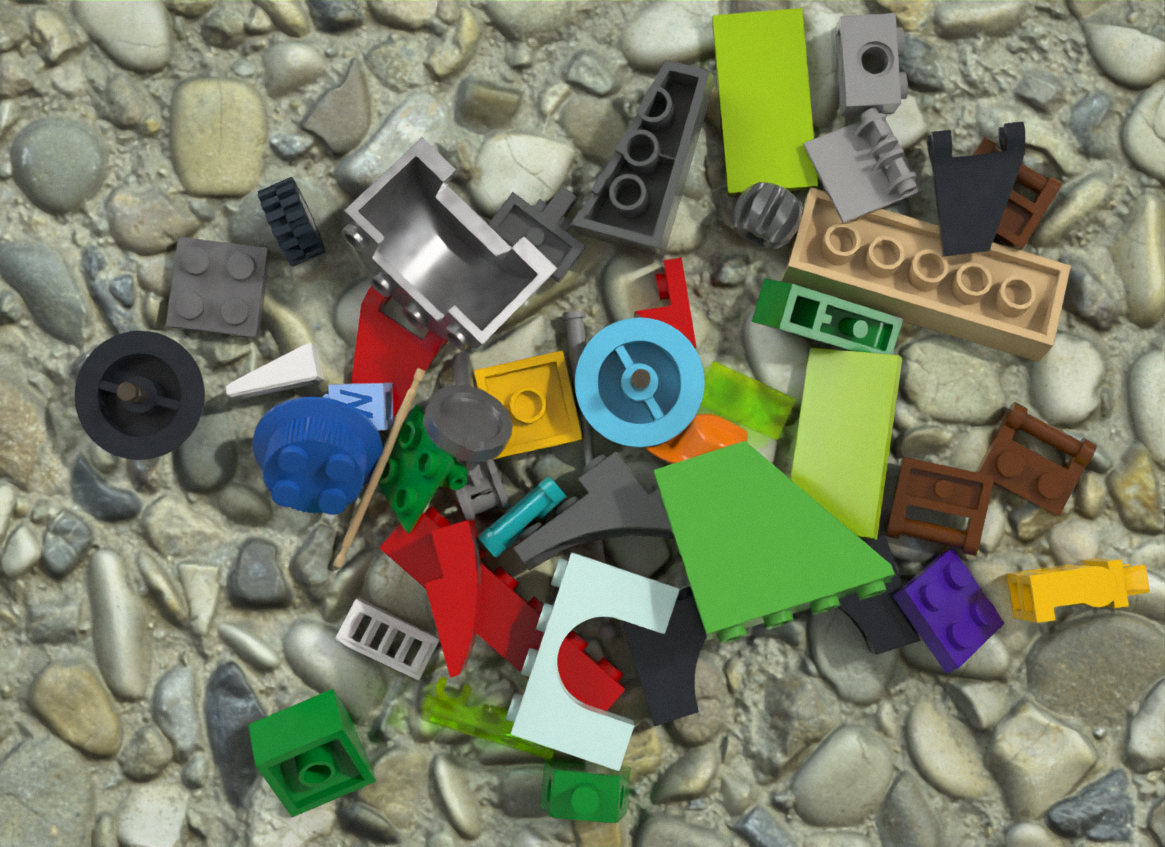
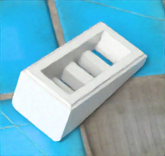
M313 343L305 344L225 386L227 395L236 400H242L322 383L324 377L318 348Z
M357 598L354 601L335 638L339 643L416 680H420L440 641L439 638L361 598ZM364 615L370 616L372 620L362 639L354 636ZM381 623H384L389 628L377 648L371 642ZM399 630L406 635L396 655L393 656L387 652ZM416 638L423 643L412 665H410L404 659Z

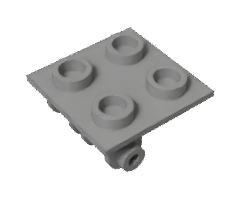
M870 108L860 115L861 121L803 144L842 223L923 191L915 172H913L904 155L903 149L898 144L897 137L894 136L886 121L885 114L878 113L876 108Z

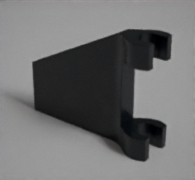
M1023 121L1005 123L1004 127L998 128L1002 152L952 157L951 130L931 132V135L926 136L927 150L933 171L942 257L990 251L1025 156L1026 136Z

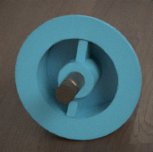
M650 318L624 319L599 331L584 348L575 373L576 397L584 417L605 438L630 447L658 445L680 434L697 414L704 394L703 366L692 343L671 325Z

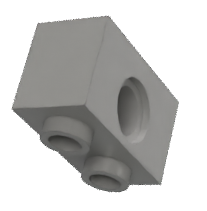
M896 14L841 16L835 27L840 116L861 115L870 108H876L878 113H895L901 105V99H906L908 93L906 72H899L898 55H903L905 37L903 27H896ZM867 56L877 58L882 64L883 72L879 74L867 72L862 66L861 59Z

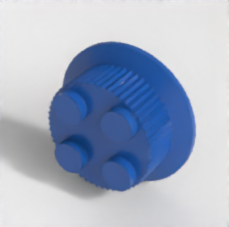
M301 397L285 401L273 407L258 422L252 443L254 457L263 471L264 483H266L268 491L271 492L272 500L276 504L283 507H291L303 513L321 514L323 512L330 515L342 513L346 509V505H350V502H354V499H357L363 485L369 482L383 450L380 434L366 415L344 402L323 397Z

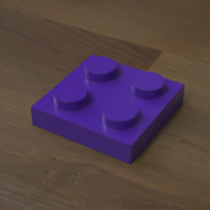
M953 548L941 553L893 595L946 674L962 666L1005 624L994 605L986 597Z

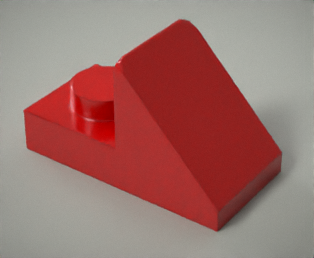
M682 257L663 260V272L656 273L655 280L659 301L667 299L668 306L635 311L634 318H650L671 325L680 331L696 349Z

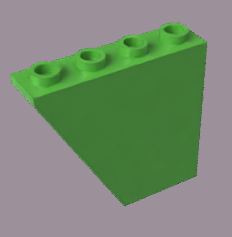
M746 441L654 470L657 486L708 640L718 638L720 644L733 642L748 635L746 628L762 623L765 624L766 629L780 627L794 621L793 613L811 608L813 615L827 612L840 606V598L857 593L859 600L874 597L887 591L885 584L890 583L895 575L889 562Z

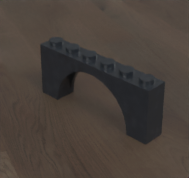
M878 534L877 540L860 538L892 565L895 575L890 583L885 584L887 591L863 600H859L857 593L840 598V606L838 608L852 620L864 638L869 652L875 655L920 641L918 632L893 597L903 586L886 535ZM686 586L679 590L665 634L621 620L654 726L699 712L695 695V671L699 653L707 636L691 587Z

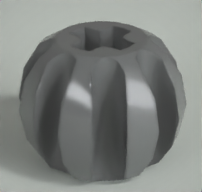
M758 182L746 188L738 198L733 212L736 231L746 241L765 249H779L789 243L798 231L802 219L801 205L796 197L785 188L767 182Z

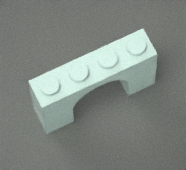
M571 552L569 561L561 558L558 561L551 585L558 587L559 591L554 606L544 603L536 630L544 632L539 651L529 648L521 675L529 677L524 695L514 693L505 720L514 722L511 735L619 771L634 728V722L631 719L584 704L573 697L565 688L559 675L557 665L559 648L564 638L574 627L596 617H613L665 634L680 589Z

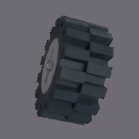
M293 177L258 191V198L266 214L267 222L270 224L271 231L291 267L326 253L314 218Z

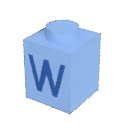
M392 383L328 385L329 394H324L323 398L338 400L356 408L372 421L377 430L392 428Z

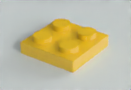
M563 350L474 370L478 389L484 390L498 399L508 410L513 423L512 435L506 448L498 457L493 458L494 460L583 440Z

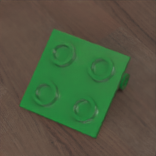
M417 404L404 422L378 482L406 533L412 531L439 486L459 490L466 485L468 475L467 469L463 464L456 461V457H452L438 448L427 435L423 424L425 413L421 406Z

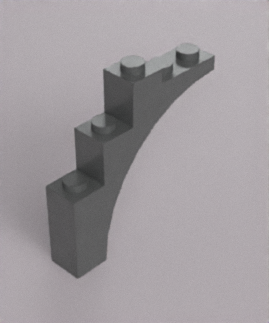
M614 452L609 457L602 454L594 458L583 468L584 475L578 479L582 489L587 494L582 499L574 496L565 501L556 510L558 516L546 525L542 526L541 523H537L529 527L519 536L518 540L520 543L513 549L530 571L563 551L596 540L623 536L675 538L657 482L652 486L654 492L648 495L617 452Z

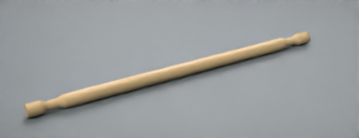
M417 368L412 386L406 393L383 447L382 454L375 465L342 542V549L333 563L336 567L341 568L345 561L346 552L352 545L414 401L417 387L426 371Z

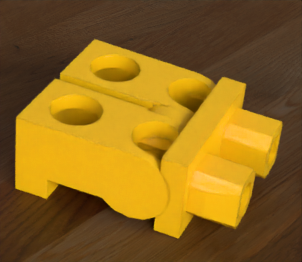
M1091 558L1082 560L1083 565L1069 564L1006 573L1013 618L1035 623L1056 620L1054 607L1072 604L1089 607H1128L1127 596L1150 592L1146 566L1141 564L1132 566L1130 564H1122V559Z

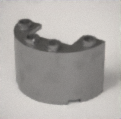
M422 137L344 210L343 222L345 228L341 233L346 242L355 249L365 266L372 273L369 276L371 285L381 295L385 297L391 295L403 307V315L414 327L423 329L426 326L462 351L466 348H478L557 268L524 236L511 248L448 186L456 169Z

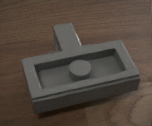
M563 186L549 204L539 199L534 207L512 192L488 224L511 248L523 236L527 238L557 268L550 277L558 283L562 281L586 248L583 243L568 233L572 222L565 217L578 199L576 195Z

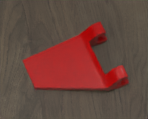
M371 285L361 303L351 383H392L394 420L407 391L412 386L417 368L427 371L448 340L430 329L423 340L381 310L392 296L385 297L381 295Z

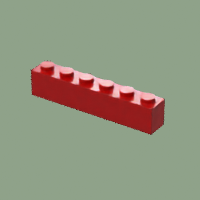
M430 505L426 511H423L410 533H406L400 523L379 548L426 589L425 582L443 577L431 530L448 526L451 522ZM480 548L482 558L486 553ZM481 560L482 604L477 635L518 671L522 672L529 648L539 651L544 632L536 630L544 603L535 596L530 601H527L515 590L520 583L501 566L493 571ZM572 629L564 638L558 651L557 665L560 678L565 688L577 700L589 706L607 711L625 691V686L619 681L624 674L604 656L599 662L584 651L589 643Z

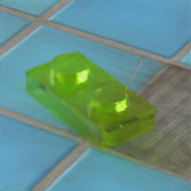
M712 361L704 378V394L700 407L777 441L796 398Z

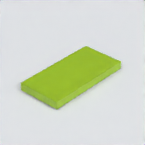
M794 8L713 15L712 29L727 196L741 195L746 188L758 182L773 183L788 191L810 189V187L816 189L818 187L817 172L803 147L805 142L814 139L803 9Z
M810 348L791 480L859 538L877 540L902 358L899 355Z

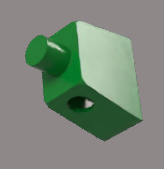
M544 759L540 806L552 818L618 823L627 814L631 767L621 766L620 770L617 771L594 763Z

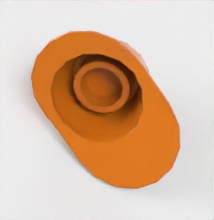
M711 413L697 414L691 423L674 438L645 448L658 458L674 464L739 442H747L748 433L745 429L721 416Z

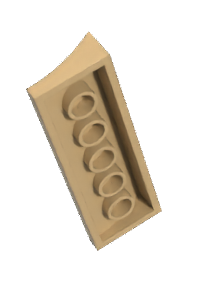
M810 187L803 206L800 226L795 234L781 281L902 318L907 323L1040 362L1054 345L1071 265L994 242L988 252L942 257L938 225L882 208L842 223L827 192Z

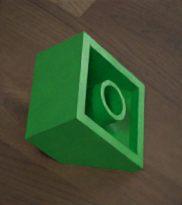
M334 689L248 724L255 765L291 817H295L376 782L375 774L351 716Z

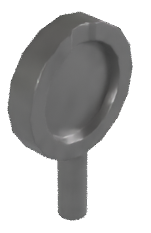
M464 352L457 353L452 359L455 385L438 389L430 398L425 409L423 424L427 435L435 445L452 457L468 462H485L498 457L506 448L512 435L513 423L508 410L498 399L486 391L473 386L470 356Z

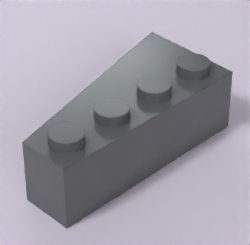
M669 60L664 62L638 107L637 115L626 134H623L614 149L615 153L602 175L598 176L591 188L589 198L571 223V226L578 235L660 257L665 256L714 87L711 71Z

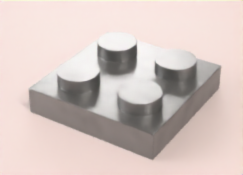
M178 236L166 326L176 329L259 339L271 250L266 247Z

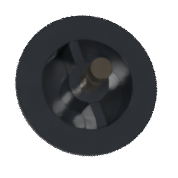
M151 331L124 332L101 343L83 363L75 385L76 412L87 435L103 450L115 456L131 460L158 458L181 446L196 429L205 403L203 377L192 355L175 340Z

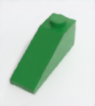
M764 278L752 322L849 351L893 355L903 319L792 283Z

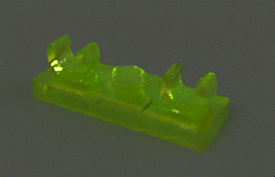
M442 676L436 685V697L426 695L421 712V720L547 760H552L555 749L511 735L514 722L505 720L508 713L506 710L489 704H483L481 709L474 706L471 708L466 707L465 705L469 701L471 693L469 684H464L459 697L450 698L444 692L447 678Z

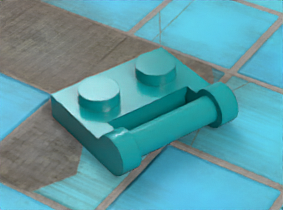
M548 475L492 526L483 531L478 538L496 558L518 541L519 536L524 532L523 528L535 517L541 521L567 496Z

